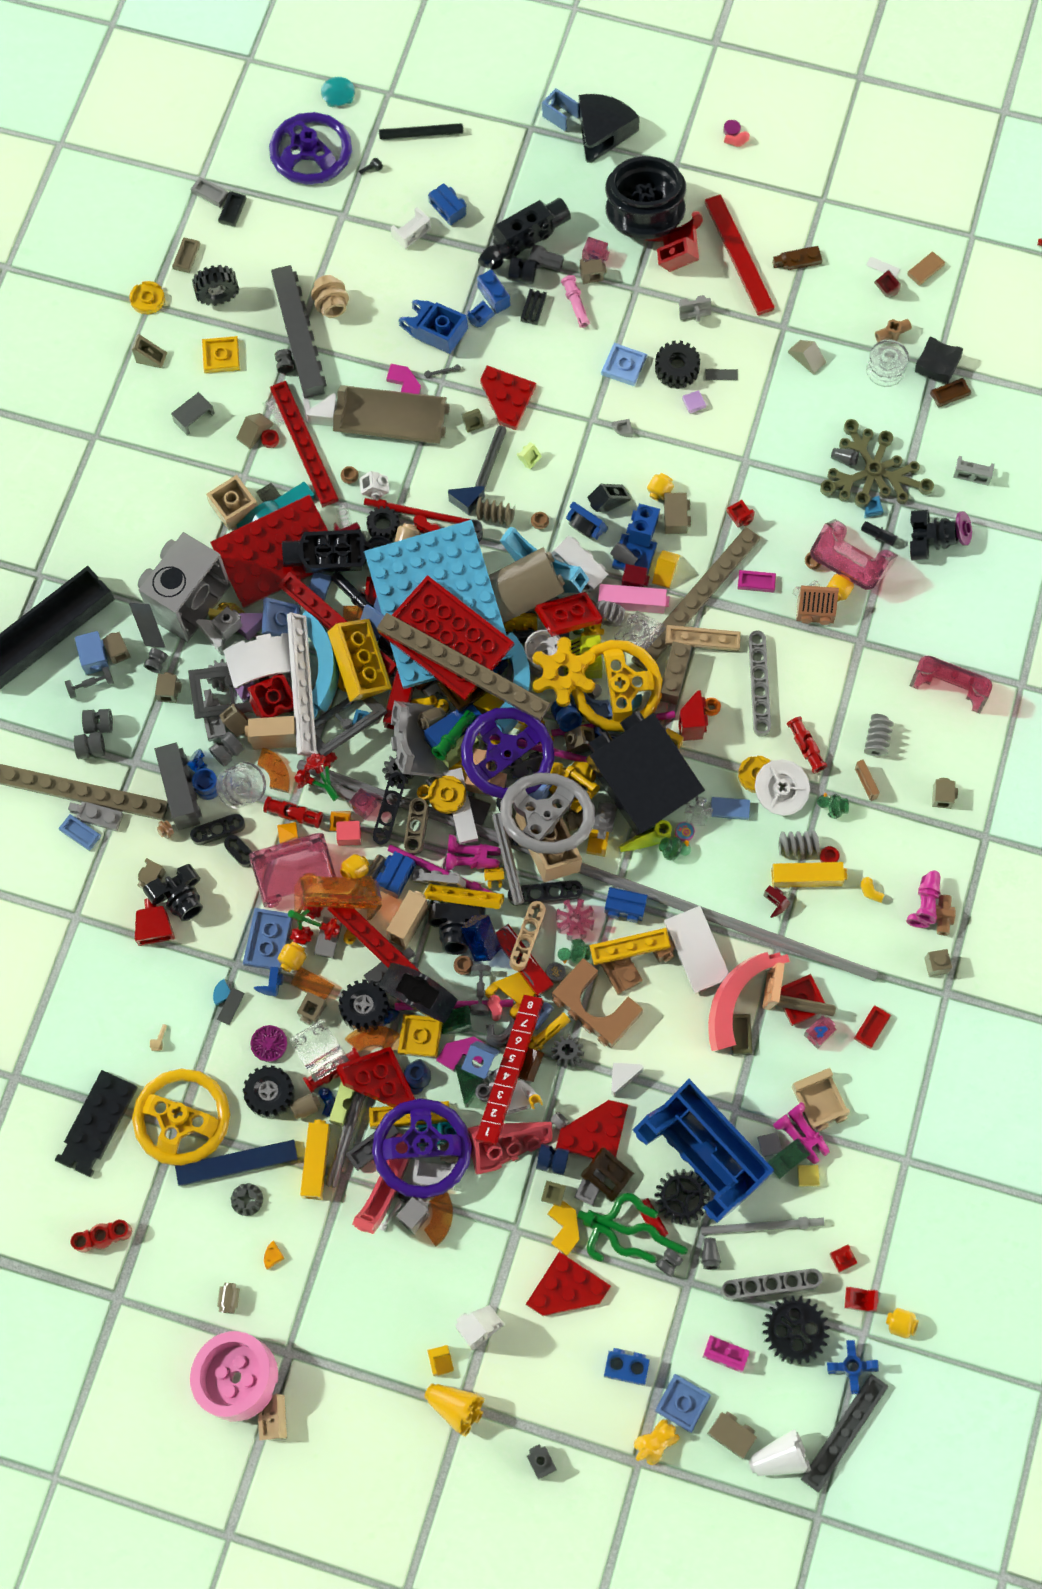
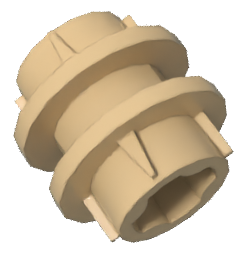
M333 275L319 277L314 282V287L311 291V297L315 301L316 310L328 318L342 315L346 311V306L349 302V295L345 291V285L337 277L335 278Z

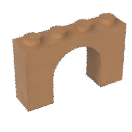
M583 958L552 992V1001L559 1008L564 1007L569 1011L567 1014L574 1021L578 1019L588 1033L591 1034L593 1032L598 1036L597 1040L606 1047L608 1045L612 1049L643 1014V1008L628 996L609 1016L595 1017L587 1013L582 1007L580 998L584 990L598 976V970Z

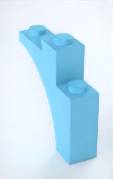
M509 527L500 540L514 561L538 550L526 541L515 527ZM557 560L552 562L556 574H561L565 582L563 593H581L589 581L582 568Z

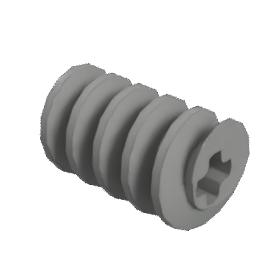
M872 714L864 753L871 756L886 755L888 750L885 748L890 746V743L887 741L891 740V736L888 734L893 731L889 727H892L894 722L889 720L886 715Z
M781 831L778 841L779 856H781L782 850L785 851L786 856L789 855L790 850H792L794 856H796L798 850H800L802 856L805 850H808L809 855H812L813 850L819 855L820 844L816 831H812L811 835H809L808 831H804L803 836L800 831H797L795 837L792 831H789L787 836L784 831Z

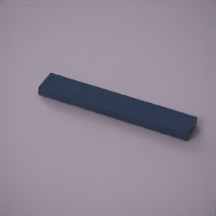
M293 1139L203 1159L186 1165H176L175 1171L178 1186L180 1187L297 1161L298 1155L295 1140Z

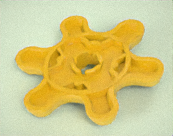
M561 637L557 641V651L553 655H547L542 651H536L533 654V662L543 669L542 676L532 683V690L534 692L542 693L546 689H553L557 694L556 703L560 707H566L570 703V693L574 689H581L585 693L594 691V681L587 678L584 673L585 668L596 660V656L592 651H585L581 655H575L571 651L570 639ZM567 667L569 672L566 676H560L558 669Z

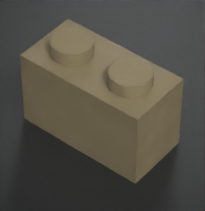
M664 493L665 534H687L688 527H691V516L687 515V510H690V499H687V493Z
M729 1411L726 1414L721 1412L707 1435L739 1458L744 1459L757 1439V1436L754 1435L755 1430L747 1424H744V1426L736 1422L738 1418Z

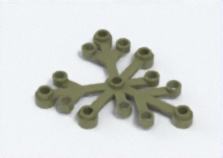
M848 419L845 422L844 432L850 435L854 442L848 438H842L839 448L855 449V451L860 452L866 463L865 470L848 475L839 472L836 468L829 469L827 474L829 480H824L820 486V492L824 496H830L836 489L844 487L839 493V500L847 502L850 498L853 482L866 477L867 479L862 491L857 493L855 497V504L860 508H865L869 505V492L874 480L880 489V497L888 498L890 496L891 489L886 485L883 478L889 479L897 494V502L899 504H905L908 500V494L904 492L900 483L919 489V492L923 495L932 493L934 482L931 479L925 478L917 481L902 476L907 473H917L920 468L918 462L912 461L909 465L899 468L903 460L901 456L895 455L892 459L881 463L886 447L890 446L893 441V434L890 431L885 430L879 434L878 443L880 445L874 460H872L866 448L869 441L873 438V430L865 429L861 439L857 432L859 428L858 422L854 419ZM890 467L899 468L892 472L885 470Z

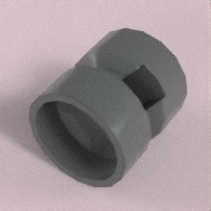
M94 709L83 710L82 727L84 734L97 731L112 733L113 716L111 709H99L98 712Z
M229 731L220 738V743L216 742L208 749L223 767L233 760V756L237 757L245 750L240 741Z
M102 732L90 733L89 737L86 734L74 736V749L77 759L89 758L91 754L94 757L105 756V743Z

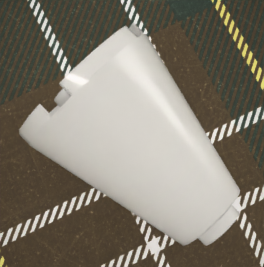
M796 1429L789 1431L751 1455L752 1460L749 1461L752 1473H756L758 1477L806 1473L810 1471L809 1460H805L806 1450Z

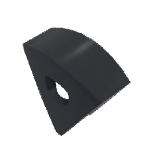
M602 94L578 95L579 119L586 162L592 163L639 131L640 116L624 102Z
M397 963L390 964L378 985L389 995L408 1007L442 1023H446L458 1001L453 994L427 975Z

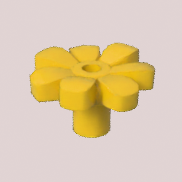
M601 623L581 629L583 632L581 636L604 635Z

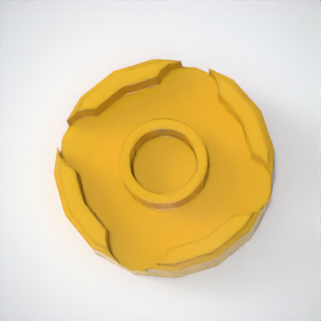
M144 281L142 284H137L132 288L129 299L131 306L136 312L149 315L156 313L162 308L165 302V295L159 284L153 281Z
M764 756L746 758L738 770L740 784L746 790L756 793V776L761 768L769 763L770 760Z
M447 775L433 781L428 791V799L432 807L444 814L454 813L462 808L467 796L463 783L458 778Z

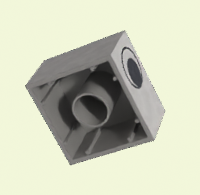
M182 532L176 541L170 539L165 543L160 553L162 560L154 570L151 568L146 569L141 574L137 585L144 604L150 605L156 623L188 643L198 630L196 621L207 618L209 608L214 609L231 584L221 555L187 533Z

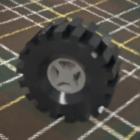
M211 265V268L205 267L203 268L204 271L199 270L197 272L198 275L195 274L193 276L192 284L195 296L201 304L206 303L208 306L210 304L217 306V303L224 304L225 301H231L230 298L234 299L236 294L239 293L235 271L226 265L224 267L222 265L217 267Z
M362 979V983H359L358 980L354 981L355 985H347V990L343 989L341 992L342 997H339L340 1005L338 1007L344 1023L349 1025L352 1030L357 1029L361 1033L362 1030L368 1033L371 1028L377 1030L378 1025L382 1026L385 1023L384 1019H387L389 1016L390 1006L387 994L375 984V981L371 980L370 983L367 982V979Z
M264 1065L262 1069H254L255 1072L253 1074L250 1073L248 1075L249 1079L244 1082L243 1097L247 1106L254 1114H258L262 1118L265 1116L267 1119L272 1118L271 1116L279 1117V1114L282 1112L286 1113V1109L290 1107L292 1100L295 1098V1087L289 1075L283 1069L276 1068L273 1065L271 1067Z

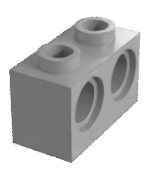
M412 1197L396 1217L403 1226L415 1235L430 1217L429 1208L422 1199L418 1198L416 1200Z

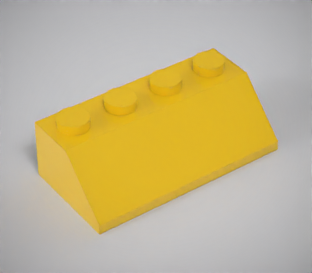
M369 619L337 623L327 632L350 702L363 700L392 689Z

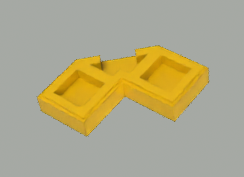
M562 1200L561 1207L554 1205L547 1215L563 1227L551 1244L568 1256L580 1239L576 1210Z

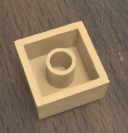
M237 475L206 494L210 506L228 530L234 528L258 505Z

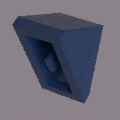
M484 486L448 489L449 502L467 515H470L476 508L479 497L482 500L485 498Z

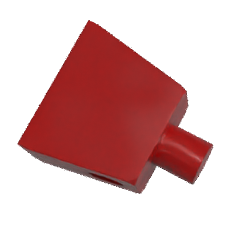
M148 898L144 899L145 909L136 911L135 942L138 946L174 940L175 935L164 906L152 905Z

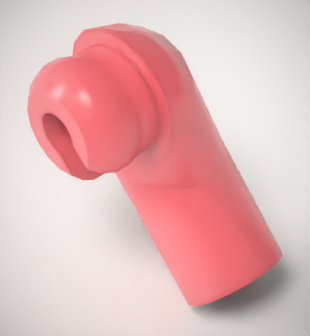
M743 131L735 137L726 134L724 143L740 147L749 141L750 135L747 131Z
M491 995L487 1002L493 1021H499L502 1015V1006L499 1004L501 999L497 995Z

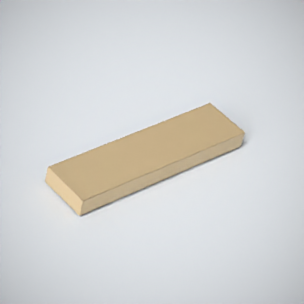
M667 625L665 645H672L674 641L696 648L739 651L741 632Z

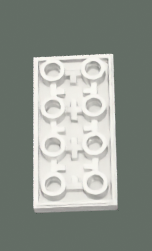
M701 906L664 920V924L694 994L722 983L729 972Z

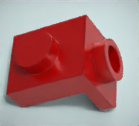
M743 500L736 502L726 509V512L737 528L749 525L754 519L755 511L753 509L749 510Z
M846 1287L844 1308L862 1312L877 1311L879 1304L878 1290Z

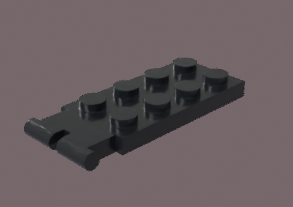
M101 1070L64 1140V1143L67 1145L62 1155L57 1154L55 1161L70 1169L77 1162L75 1171L91 1178L94 1174V1170H92L93 1165L97 1159H102L138 1087Z

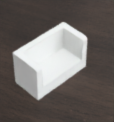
M418 207L414 209L415 217L399 229L394 225L390 227L391 236L405 250L431 230L430 218Z
M415 1159L412 1184L427 1186L438 1183L451 1173L456 1163H451V1165L426 1163Z

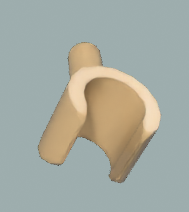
M166 1024L162 1025L158 1038L150 1040L151 1051L162 1050L163 1036L167 1028Z

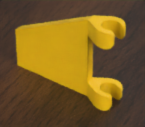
M519 972L493 982L485 990L487 998L495 995L498 989H500L513 999L516 1004L509 1011V1015L513 1018L517 1016L523 995H535Z

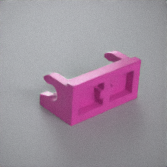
M710 1335L702 1358L742 1373L749 1356V1350Z

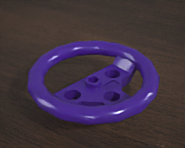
M318 112L299 113L284 120L273 132L269 143L270 160L277 172L289 181L304 185L324 183L338 176L348 165L352 154L351 136L345 126L331 115ZM306 123L327 125L337 133L341 139L342 151L337 161L332 151L317 137L316 131L313 128H308L305 125ZM297 130H302L299 134L295 133ZM288 133L291 137V143L284 148L280 157L279 146L282 138ZM295 150L300 151L298 154H293L292 152ZM318 152H324L321 156L316 155ZM301 160L315 161L322 172L304 174L294 171L293 168Z
M515 707L494 708L479 715L467 728L461 744L462 765L470 781L483 793L503 799L508 788L491 784L488 781L505 768L511 766L539 742L542 744L543 760L537 773H550L555 760L553 740L542 722ZM498 719H514L525 723L528 727L518 735L503 734L495 721ZM479 733L487 749L485 759L475 765L473 762V745ZM493 735L498 736L500 743L497 745L492 744L490 737ZM517 740H525L527 747L524 749L519 748ZM488 762H494L497 766V769L495 771H489L486 767V764ZM542 784L529 787L525 790L529 795L537 791Z
M421 1098L400 1103L385 1114L375 1130L372 1146L376 1170L386 1184L404 1196L421 1199L442 1195L458 1184L470 1165L472 1150L468 1128L457 1112L439 1101ZM431 1112L446 1119L457 1135H442L435 1129L431 1123ZM410 1113L411 1127L402 1137L386 1139L393 1124L404 1115ZM418 1121H424L427 1124L425 1131L420 1132L415 1128ZM439 1141H447L449 1148L446 1151H440L437 1148ZM401 1142L405 1143L408 1147V1150L403 1154L398 1153L396 1150V1145ZM420 1144L426 1146L424 1151H421V1148L418 1147ZM458 1156V1161L448 1176L438 1183L427 1186L408 1184L398 1178L387 1163L388 1160Z

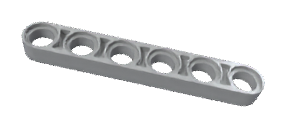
M755 630L751 632L748 640L753 730L757 736L764 737L769 734L771 729L767 647L765 634L762 631ZM754 636H760L762 638V642L756 644L752 641V638ZM760 653L763 656V660L756 661L753 655ZM760 670L764 673V677L756 678L754 672ZM755 689H764L765 695H756ZM762 705L766 708V712L760 714L756 711V707ZM764 723L767 725V730L759 731L757 725Z

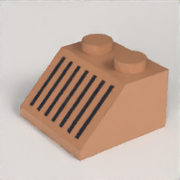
M801 585L797 599L796 621H801L804 624L812 622L822 625L834 624L839 588Z

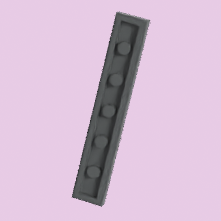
M872 1373L868 1376L859 1390L860 1394H856L811 1462L810 1471L804 1473L800 1479L817 1493L820 1492L889 1387L886 1383Z

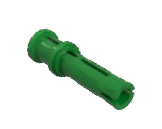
M466 710L450 732L441 737L439 744L431 749L432 754L437 759L444 761L447 758L449 751L456 747V741L473 720L476 719L475 714Z

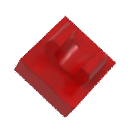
M849 1245L829 1253L838 1273L858 1263Z

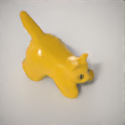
M662 1419L650 1434L639 1436L634 1441V1448L639 1450L636 1460L646 1459L648 1465L657 1464L664 1450L680 1440V1436L675 1434V1426L668 1424L667 1420Z

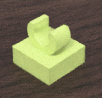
M530 442L527 446L523 447L520 453H517L520 461L528 469H531L542 457L535 444Z

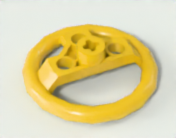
M608 640L592 646L588 651H592L596 658L603 654L605 659L613 720L596 714L587 704L581 689H574L571 692L576 707L589 723L605 731L625 732L620 722L632 715L631 701L638 692L651 691L646 706L640 711L644 719L655 713L662 698L663 679L657 662L644 648L629 641ZM623 652L637 657L648 671L636 672L626 665ZM618 661L621 665L620 670L614 671L611 668V662ZM634 677H639L642 680L640 687H635L632 684ZM620 682L621 688H619L618 685H615V683ZM619 698H623L626 701V707L623 709L616 705V701Z
M181 1068L164 1072L146 1084L136 1099L132 1122L135 1138L146 1154L162 1164L181 1166L203 1160L217 1150L227 1134L231 1114L227 1096L216 1080L201 1071ZM178 1081L195 1082L207 1089L216 1101L218 1119L187 1107L180 1102H174L154 1094L169 1083ZM160 1103L166 1104V1110L163 1113L156 1112V1107ZM145 1115L153 1116L159 1122L161 1132L157 1145L154 1144L147 1133L144 1120ZM196 1117L203 1118V1124L200 1127L193 1126V1120ZM170 1129H176L177 1135L173 1139H168L166 1136L167 1131ZM196 1132L209 1138L205 1144L195 1151L183 1154L177 1153L179 1143L185 1136Z

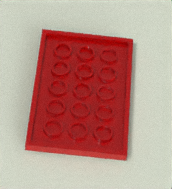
M310 495L210 542L213 550L221 555L228 579L243 609L281 591L282 589L278 585L289 571L301 581L313 575V573H305L302 566L283 567L282 541L300 540L304 532L328 531Z
M428 575L392 614L397 619L491 671L514 646L512 640ZM378 631L380 635L464 701L478 687Z

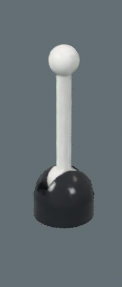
M398 1193L400 1201L384 1223L380 1224L379 1229L381 1231L387 1229V1224L403 1203H407L412 1197Z

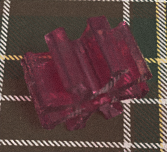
M579 898L577 899L576 909L572 908L568 899L564 901V909L567 912L560 911V909L556 911V920H562L560 923L557 922V931L561 933V931L569 928V931L566 933V939L573 941L574 930L578 931L580 940H583L587 937V931L583 927L589 928L591 931L594 928L595 920L587 919L593 917L594 910L589 906L588 909L581 912V909L584 907V900ZM572 917L578 919V922L576 923L574 920L572 921Z

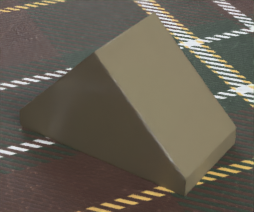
M137 335L132 348L136 363L157 368L163 367L168 352L142 335Z
M799 340L788 350V353L813 375L826 364L815 341Z
M261 413L246 416L236 439L251 449L261 439V434L265 430L270 429L274 423Z

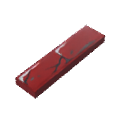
M507 924L493 933L492 937L510 960L518 936L511 926ZM520 941V942H519L520 946H521L522 948H526V946L523 944V942ZM519 953L518 959L516 960L517 964H520L523 955L521 953ZM530 954L527 966L518 972L535 995L539 997L553 988L554 984L532 954Z

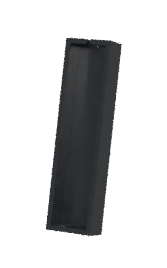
M89 566L78 572L0 633V689L115 600L111 590L101 579L99 580V577Z

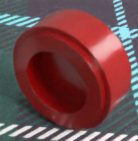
M268 429L261 434L263 446L274 448L279 444V435L275 430Z
M827 846L821 850L819 858L821 863L838 862L840 854L835 847Z

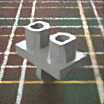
M701 295L693 301H689L687 298L680 299V321L695 318L696 322H700L702 316L711 315L710 297L706 298L704 295Z

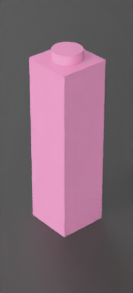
M600 584L598 602L602 600L615 602V604L621 605L625 611L664 614L665 607H669L670 596H666L667 589Z

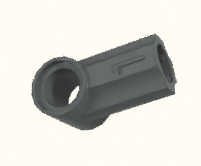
M534 245L528 260L537 261L536 269L545 267L560 272L564 256L548 252L543 246Z

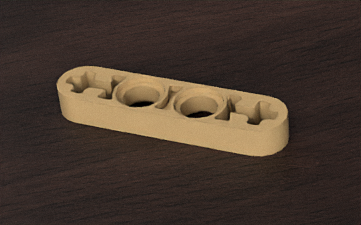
M534 901L529 905L513 948L509 964L515 971L525 969L546 912L545 905L540 901ZM538 908L539 912L536 919L532 918L534 910ZM529 923L533 924L536 930L528 931L525 926ZM526 940L530 943V947L522 948L519 942ZM519 953L523 954L520 964H517L516 960L518 959Z

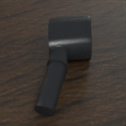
M373 158L368 166L359 170V173L362 174L372 168L380 171L383 168L382 162L378 158Z

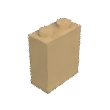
M294 716L248 719V726H245V736L248 738V744L252 745L253 750L297 747Z
M408 891L386 929L389 941L404 949L408 947L429 910L424 894L419 891Z

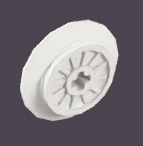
M779 759L772 760L761 768L756 776L755 791L758 800L765 809L773 814L785 816L792 815L804 807L809 798L810 785L807 775L800 766L792 761ZM780 785H783V791L780 792L778 789Z

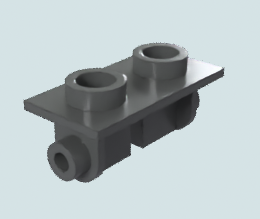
M535 751L528 754L529 758L524 760L519 758L511 766L507 767L513 769L510 772L512 779H519L529 775L527 767H531L532 773L539 771L543 760V753Z

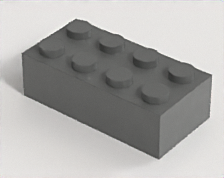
M177 742L154 748L171 817L177 829L182 830L201 824L199 818L202 817V813L197 803L198 798L193 788L192 775L187 766L189 763L183 747L179 748Z

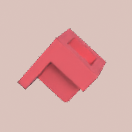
M360 821L336 823L338 846L361 845Z

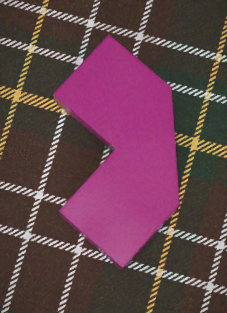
M391 363L386 381L403 385L401 392L420 394L421 385L407 366Z
M470 1037L446 1043L436 1062L454 1071L463 1055H467L470 1045L476 1041H482L476 1037ZM475 1056L473 1061L481 1065L483 1058Z

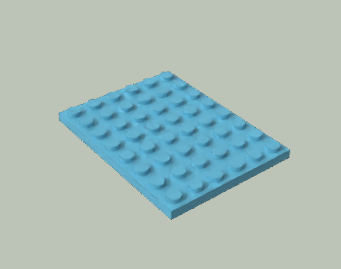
M472 520L364 551L381 613L384 616L386 613L392 615L428 575L507 636ZM390 643L403 689L437 680ZM511 649L502 660L513 657Z

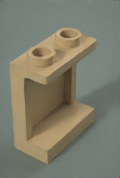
M830 1068L794 1082L791 1086L798 1102H803L805 1105L803 1113L808 1124L813 1130L817 1129L818 1132L827 1129L829 1123L836 1121L838 1124L847 1120V1116L850 1114V1109L846 1108L834 1083L833 1073Z

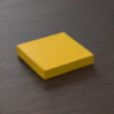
M237 336L202 339L204 373L240 370Z
M403 1014L397 1053L400 1055L437 1058L443 1023L428 1016Z

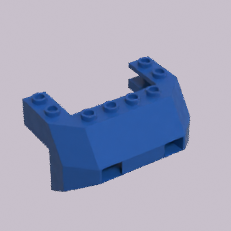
M690 1078L664 1105L647 1114L632 1130L636 1134L637 1139L645 1145L663 1135L667 1143L679 1152L685 1162L690 1164L696 1175H700L708 1184L709 1189L716 1193L713 1197L714 1199L703 1207L708 1217L716 1223L735 1210L774 1172V1169Z

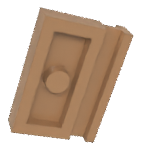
M630 957L600 964L617 995L643 982Z

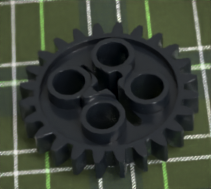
M792 1295L788 1302L786 1297H783V1304L776 1301V1309L771 1306L769 1307L772 1314L764 1315L769 1320L762 1323L763 1326L767 1327V1330L762 1331V1334L768 1335L764 1343H771L768 1351L775 1349L774 1357L779 1354L782 1355L781 1362L789 1358V1365H792L794 1359L798 1365H801L802 1359H804L808 1364L810 1362L809 1356L814 1360L817 1359L815 1352L822 1354L823 1350L820 1346L826 1347L828 1345L823 1340L830 1337V1335L825 1333L826 1330L830 1329V1326L824 1325L828 1318H821L824 1310L817 1311V1303L811 1306L810 1298L803 1302V1297L800 1296L798 1301H796L794 1295ZM789 1311H798L800 1315L799 1320H792L789 1317ZM781 1317H784L793 1327L799 1326V1332L810 1339L811 1343H807L798 1333L794 1335L792 1333L793 1328L783 1322ZM806 1324H813L815 1326V1334L810 1335L806 1332ZM776 1327H785L787 1331L786 1336H778ZM793 1340L802 1342L803 1348L801 1351L794 1350L792 1346Z

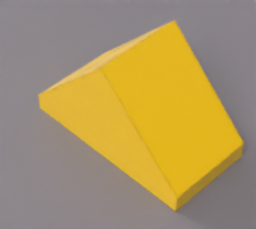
M662 550L657 561L652 584L670 589L680 555Z

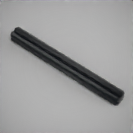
M462 123L379 129V138L382 140L462 134L464 130Z

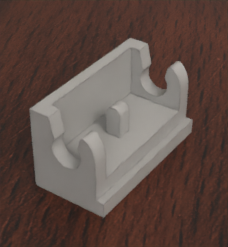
M959 456L953 478L989 486L995 464L991 463V466H985L964 461L962 456Z

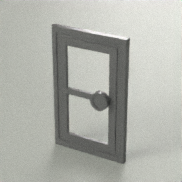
M228 666L188 670L195 719L217 717L233 703L235 704L233 683ZM269 676L260 678L259 683L269 679ZM225 677L224 682L229 686L231 704L204 707L200 680ZM250 702L235 704L243 713L254 712Z
M373 696L363 699L361 701L372 712L352 725L351 719H343L338 714L355 702H350L349 697L314 720L316 729L335 716L341 722V727L346 729L326 744L315 734L317 752L323 756L328 755L387 714L388 711Z

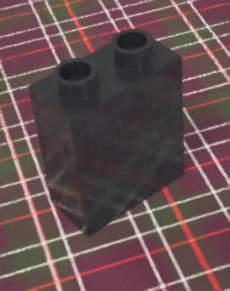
M638 710L620 722L625 732L612 740L606 731L588 743L593 753L585 758L635 835L643 833L706 791L656 715L652 713L644 719Z

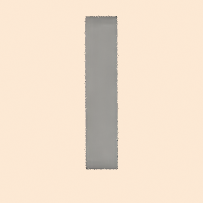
M811 1268L732 1279L722 1285L720 1293L725 1300L734 1301L813 1290L822 1283L823 1276L819 1270ZM808 1274H814L817 1277L816 1284L808 1282ZM787 1277H794L796 1279V1287H790L787 1284ZM772 1279L776 1282L777 1287L775 1290L767 1288V1280ZM746 1283H754L756 1292L749 1293L745 1288ZM732 1285L736 1290V1294L733 1296L727 1295L725 1287Z

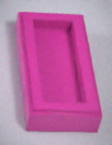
M739 570L737 589L774 593L776 573Z

